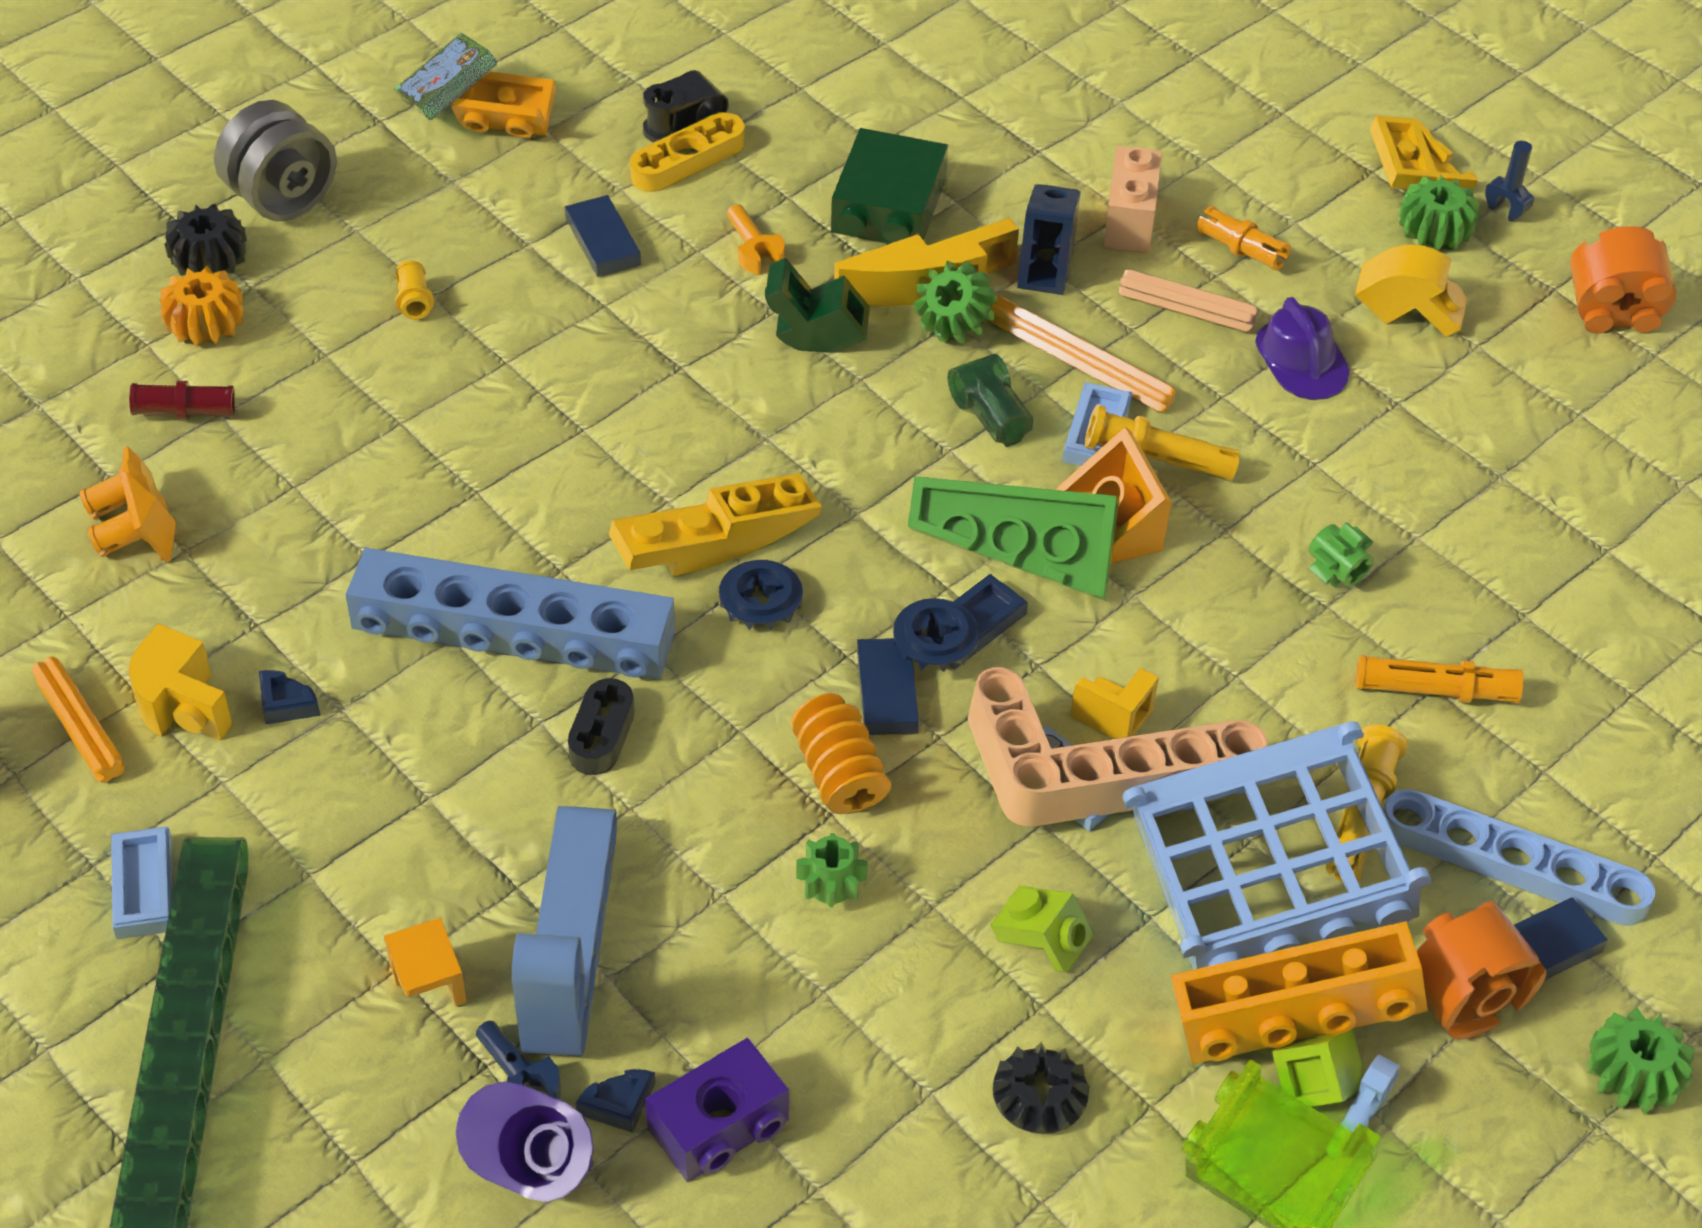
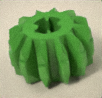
M1441 175L1436 181L1422 177L1419 184H1410L1404 194L1399 210V225L1404 227L1405 237L1418 239V245H1433L1436 250L1445 245L1456 250L1460 242H1469L1470 236L1474 233L1480 213V202L1473 198L1474 189L1460 187L1459 179L1449 182L1445 181Z
M946 260L944 272L940 274L935 270L929 269L928 275L932 281L929 284H917V292L922 298L914 302L915 311L919 316H922L920 324L925 331L935 332L938 340L944 343L954 336L958 343L964 344L967 332L971 330L974 334L982 336L983 329L979 323L981 321L994 320V312L989 306L997 302L996 293L992 288H989L991 281L985 272H976L974 266L967 261L957 269L953 262Z
M1637 1007L1629 1012L1626 1018L1614 1012L1611 1017L1606 1019L1604 1026L1600 1027L1599 1031H1595L1589 1044L1591 1056L1587 1062V1073L1600 1077L1597 1083L1598 1094L1608 1092L1617 1094L1619 1109L1630 1101L1636 1102L1644 1115L1653 1109L1655 1103L1665 1109L1675 1103L1678 1095L1681 1094L1682 1090L1687 1089L1693 1077L1691 1074L1693 1069L1690 1065L1694 1059V1048L1681 1043L1683 1027L1667 1029L1663 1026L1662 1012L1651 1020L1645 1019Z

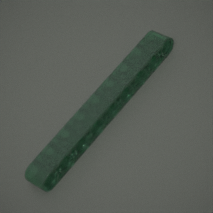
M185 837L183 840L109 1228H188L248 876L249 853L245 837Z

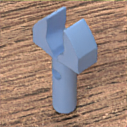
M1380 1054L1376 1056L1361 1080L1356 1098L1326 1149V1153L1331 1160L1339 1164H1345L1349 1161L1366 1131L1369 1121L1376 1111L1380 1112L1399 1075L1400 1065Z

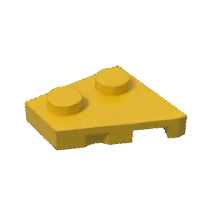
M1375 115L1370 131L1391 188L1408 190L1410 184H1419L1422 177L1436 181L1440 175L1445 181L1449 182L1459 179L1461 188H1475L1478 182L1477 176L1472 171L1462 174L1449 163L1453 153L1443 143L1434 139L1431 132L1418 119Z

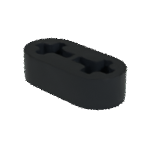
M606 678L596 681L587 689L568 736L569 759L571 765L578 772L586 775H599L612 769L618 761L635 712L632 689L624 681ZM610 701L618 703L611 706L607 717L602 716L601 708L607 707ZM596 736L601 737L602 746H596L593 752L584 751V749L592 747Z

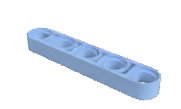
M1411 789L1397 790L1390 794L1385 802L1383 810L1399 845L1559 903L1573 897L1584 912L1613 923L1626 926L1638 924L1648 914L1655 898V888L1652 881L1644 873L1634 868ZM1398 809L1412 810L1421 817L1422 823L1415 826L1404 825L1397 821L1393 812ZM1454 828L1465 829L1475 837L1476 843L1466 846L1459 845L1448 837L1447 831ZM1511 847L1520 849L1529 856L1531 862L1526 865L1512 864L1502 856L1501 850ZM1563 867L1573 868L1583 875L1585 883L1582 885L1567 884L1557 876L1556 870ZM1618 887L1628 888L1639 896L1641 903L1633 906L1624 905L1614 898L1611 890Z

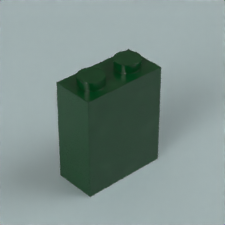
M860 128L832 195L831 233L887 244L919 234L924 241L946 181L948 144Z

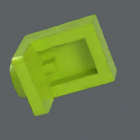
M1020 885L990 924L999 942L1042 948L1054 970L1065 973L1070 970L1093 937V931L1073 893Z

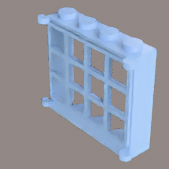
M1358 722L1343 723L1137 785L1123 793L1122 797L1126 809L1133 807L1135 822L1182 940L1180 943L1181 952L1184 958H1189L1193 970L1405 921L1408 923L1411 919L1420 917V887L1431 884L1432 880L1426 868L1418 867L1411 870L1353 745V740L1363 738V731ZM1337 763L1350 792L1321 800L1309 771ZM1287 777L1298 778L1309 804L1269 816L1257 786ZM1234 793H1246L1257 820L1218 832L1206 802ZM1356 805L1370 835L1341 844L1328 813ZM1195 808L1205 836L1165 847L1154 818L1181 809L1191 810ZM1315 818L1328 848L1288 860L1275 829ZM1263 833L1276 864L1236 876L1223 845ZM1211 849L1223 880L1183 892L1171 861ZM1376 849L1390 880L1360 888L1347 857ZM1334 861L1348 893L1307 905L1294 873ZM1282 877L1295 909L1254 921L1241 889ZM1229 893L1242 925L1201 937L1189 905Z

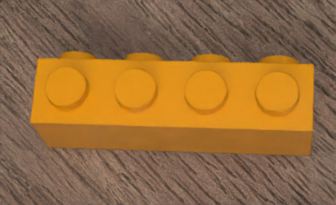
M1407 921L1171 975L1192 1064L1206 1061H1223L1241 1053L1268 1047L1281 1048L1303 1039L1326 1034H1343L1352 1028L1383 1021H1401L1411 1015L1428 1012L1422 967Z

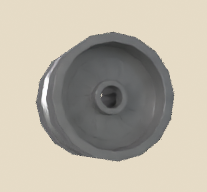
M275 99L257 101L240 110L223 129L217 140L213 158L216 174L239 197L244 198L262 217L276 222L293 220L310 211L326 194L334 179L337 166L335 147L330 140L315 126L307 123L288 104Z

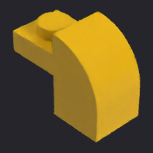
M1422 245L1396 246L1362 264L1355 296L1385 324L1416 308L1446 337L1461 330L1468 299L1458 284L1447 279L1451 259L1438 250Z
M157 623L136 648L129 663V679L140 716L145 725L162 737L170 726L176 722L190 733L198 734L201 732L220 741L233 726L225 692L206 684L212 674L203 641Z

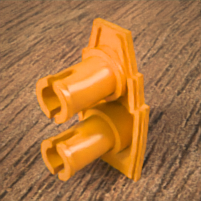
M127 446L123 448V461L119 474L94 486L80 490L83 506L87 513L92 516L93 520H98L101 516L128 504V511L96 526L88 527L89 539L96 552L100 553L102 558L143 539L159 554L162 561L164 560L168 563L172 557L176 521L168 512L165 498L156 489L150 469Z

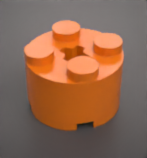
M1627 226L1612 228L1599 233L1600 240L1588 247L1586 246V241L1579 245L1571 256L1570 269L1578 312L1584 321L1587 331L1603 333L1612 327H1633L1635 331L1645 333L1657 329L1662 324L1661 317L1671 309L1676 299V289L1665 242L1655 239L1654 232L1646 228Z
M1493 901L1487 902L1457 918L1452 913H1444L1436 917L1425 927L1423 935L1427 940L1416 951L1423 972L1427 1008L1441 1027L1446 1029L1457 1040L1481 1035L1501 1024V1021L1495 1014L1510 1003L1518 1012L1534 997L1546 978V969L1541 964L1538 955L1497 903Z

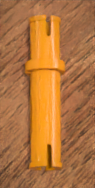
M1359 655L1356 669V689L1457 697L1458 702L1470 703L1472 699H1488L1519 704L1523 691V670L1475 666L1474 661L1462 660L1459 665Z

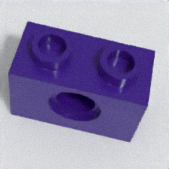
M748 1037L645 1098L647 1129L687 1183L702 1173L712 1174L721 1170L731 1161L735 1153L755 1141L762 1143L773 1138L780 1132L785 1123L789 1121V1089ZM717 1110H727L733 1113L724 1118L709 1115Z

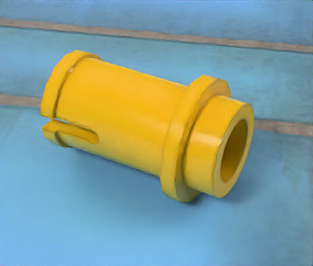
M414 260L404 261L396 267L398 272H395L399 291L395 301L396 307L406 318L419 320L426 317L433 308L434 296L427 288L424 266Z

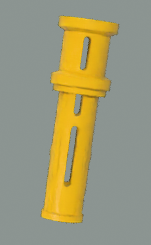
M1097 404L1092 412L1085 436L1084 446L1087 449L1093 450L1096 446L1103 447L1126 427L1132 431L1146 458L1214 475L1227 481H1232L1236 474L1240 460V451L1237 449L1218 446L1203 440L1160 430L1159 428L1152 427L1150 421H1147L1145 417L1137 416L1135 419H1130L1108 413L1105 406Z
M1372 724L1362 729L1363 738L1358 739L1361 749L1359 758L1379 802L1382 804L1384 799L1394 793L1397 778L1394 774L1397 761L1405 756L1408 742L1406 737L1393 727ZM1357 806L1345 808L1337 831L1340 843L1369 836L1370 834ZM1367 851L1347 857L1357 881L1361 879ZM1334 861L1326 864L1327 873L1329 875L1333 874L1336 869ZM1337 869L1334 878L1339 881H1342V878Z

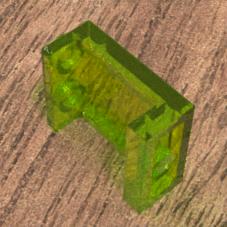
M1250 1059L1241 1074L1232 1070L1222 1082L1214 1099V1102L1219 1107L1208 1124L1200 1119L1189 1132L1182 1146V1152L1187 1154L1185 1159V1177L1267 1228H1332L1376 1159L1381 1136L1360 1123L1351 1132L1265 1080L1261 1076V1065Z

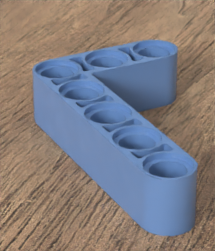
M558 806L537 931L536 934L517 933L513 950L512 987L522 1053L582 1057L584 1054L617 833L616 809Z

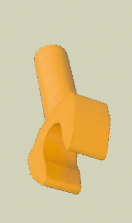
M737 204L729 208L727 216L745 242L738 246V262L742 268L760 275L761 255L771 257L773 263L785 258V241L780 234L762 235L742 205Z

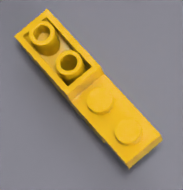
M1007 218L928 246L917 234L835 262L834 279L845 276L869 306L914 305L915 301L922 298L917 292V284H929L932 281L928 275L929 269L937 271L938 274L943 273L946 260L953 262L957 269L967 261L974 266L976 272L981 271L985 272V274L1016 264L1019 228L1011 218Z
M796 473L709 488L706 504L612 520L609 536L629 571L666 564L674 577L710 568L767 546L820 515L822 506L802 475Z

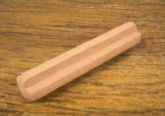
M1132 269L1126 270L1120 281L1119 294L1126 298L1242 332H1250L1256 321L1257 307L1253 304Z

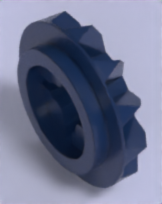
M751 560L741 563L725 574L719 586L720 607L725 608L730 622L744 621L748 630L755 624H765L772 630L775 623L780 620L790 623L794 611L801 609L803 588L800 579L790 568L775 561ZM758 585L759 591H762L765 597H769L767 604L759 603L758 599L753 597L755 586Z
M939 598L919 600L905 607L895 619L893 645L900 648L903 660H916L921 670L928 664L939 665L943 672L951 663L955 662L964 665L968 655L976 651L979 629L975 618L966 608L953 601ZM930 625L934 626V630L938 631L940 637H944L942 644L934 643L933 639L928 637Z

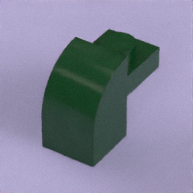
M786 257L769 265L765 299L770 309L776 314L779 313L776 336L783 343L799 351L833 353L867 340L870 306L845 276L812 289Z

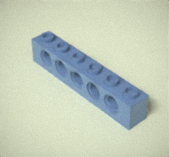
M364 548L345 594L351 628L362 630L369 634H386L415 639L422 643L434 642L464 647L476 652L488 651L518 656L525 660H542L566 664L579 669L591 668L621 673L633 678L645 677L661 680L675 634L673 597L371 548Z

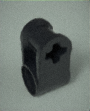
M696 70L687 71L679 77L651 85L643 93V104L648 109L647 118L643 122V135L654 143L717 113H727L729 107L728 98L700 71Z

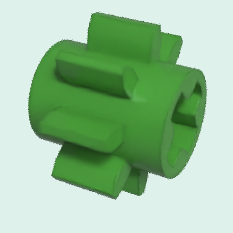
M1348 522L1341 529L1335 524L1328 525L1314 537L1309 546V553L1316 559L1309 567V570L1326 585L1330 583L1334 588L1338 587L1341 582L1346 586H1353L1362 580L1372 567L1373 557L1365 550L1372 545L1373 540L1357 526L1352 527Z
M831 833L817 842L811 840L806 842V858L796 860V879L805 881V898L815 897L817 900L827 903L829 907H833L834 904L840 903L847 898L853 900L858 898V882L867 880L868 861L858 859L859 843L857 841L849 843L847 840L836 836L835 833Z

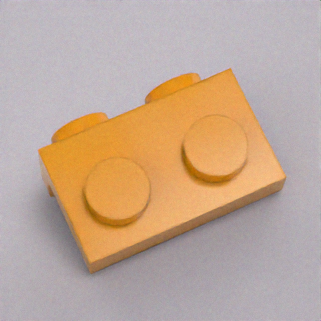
M467 68L461 97L453 98L451 108L459 125H463L471 131L502 130L519 138H530L532 135L546 136L557 87L554 80Z

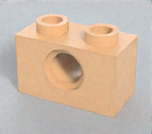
M1116 146L1103 248L1149 253L1162 151L1142 147Z

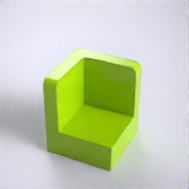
M1353 1028L1343 1034H1326L1295 1041L1272 1051L1288 1111L1344 1102L1359 1091L1361 1080L1365 1075Z

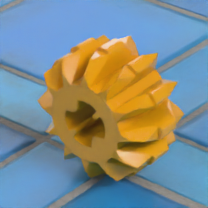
M206 266L201 272L194 273L187 268L186 276H171L170 285L161 289L160 303L162 310H160L162 321L166 325L167 331L172 332L178 342L191 339L197 347L203 341L211 340L217 345L219 336H234L235 326L243 323L242 292L237 285V281L231 280L226 271H219L213 274L210 268Z

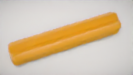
M48 657L44 662H36L32 668V673L35 676L37 685L96 780L108 783L113 777H120L125 768L122 764L121 756L61 661L55 657Z

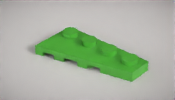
M914 476L908 527L924 535L1106 601L1119 499L1114 495Z

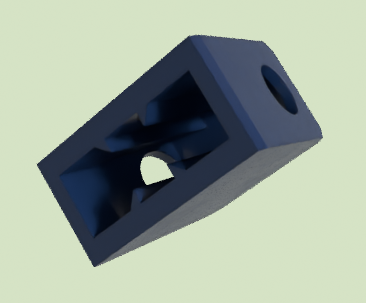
M1044 184L1034 185L1025 214L1017 288L1064 295L1075 243L1081 191ZM1044 248L1054 249L1053 260L1040 258L1038 251Z

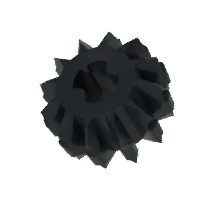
M216 203L207 209H200L195 204L193 211H178L177 220L167 222L166 243L164 244L166 254L170 258L171 264L177 268L180 276L186 275L187 268L195 273L201 272L206 266L210 268L213 274L219 271H226L232 274L235 271L236 264L245 262L246 231L241 224V220L235 217L232 209L220 211Z

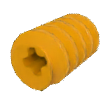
M830 692L818 695L800 706L791 719L793 733L798 739L799 748L805 755L806 765L812 772L814 784L819 789L821 801L831 812L850 814L870 808L882 801L891 790V781L883 773L884 765L879 757L876 756L875 745L868 739L869 731L864 723H861L862 715L858 708L845 704V700L841 695Z

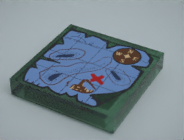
M461 32L394 90L404 102L428 120H432L493 69L498 61L487 48Z

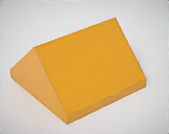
M1124 427L1055 489L1118 497L1119 505L1111 564L1163 551L1171 501L1135 436L1130 429Z

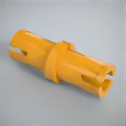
M1209 206L1204 210V214L1211 217L1210 221L1202 216L1199 218L1197 224V231L1229 246L1231 253L1239 257L1247 255L1275 271L1280 270L1284 265L1283 262L1277 260L1278 256L1285 260L1289 257L1291 250L1289 243L1282 242L1258 230L1256 223L1248 219L1241 222L1219 211L1214 206Z

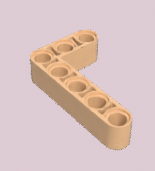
M992 667L978 675L968 713V723L1002 811L1008 819L1021 826L1034 827L1083 819L1096 814L1101 816L1132 811L1133 807L1126 809L1122 797L1123 793L1131 787L1268 746L1267 737L1261 728L1244 720H1233L1051 749L1024 682L1015 672L1003 667Z

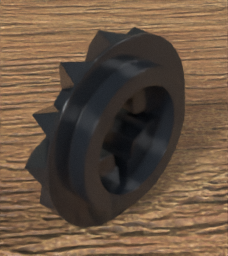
M1040 1042L1034 1049L1022 1050L1017 1046L1008 1059L1000 1061L993 1080L992 1090L995 1104L1007 1121L1027 1132L1049 1134L1070 1127L1082 1116L1088 1103L1090 1085L1087 1084L1083 1064L1076 1065L1069 1058L1066 1049L1060 1052L1048 1050ZM1038 1072H1043V1076H1046L1047 1084L1053 1086L1049 1088L1044 1104H1039V1095H1036L1035 1087L1031 1086Z

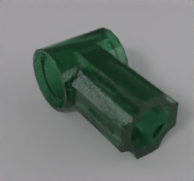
M991 354L948 370L947 381L954 402L961 410L971 408L995 443H1002L1005 447L1020 443L1022 438L1033 429L1034 417L1011 388L1008 369L998 354Z

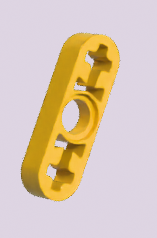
M717 113L637 150L630 158L632 184L643 191H659L739 153L745 145V126L743 120L732 113ZM682 149H695L699 151L692 155L678 153Z

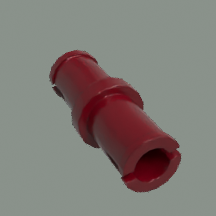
M178 380L176 385H140L132 383L129 393L131 415H176L177 420H188L189 415L233 417L235 413L234 385L189 386V382Z

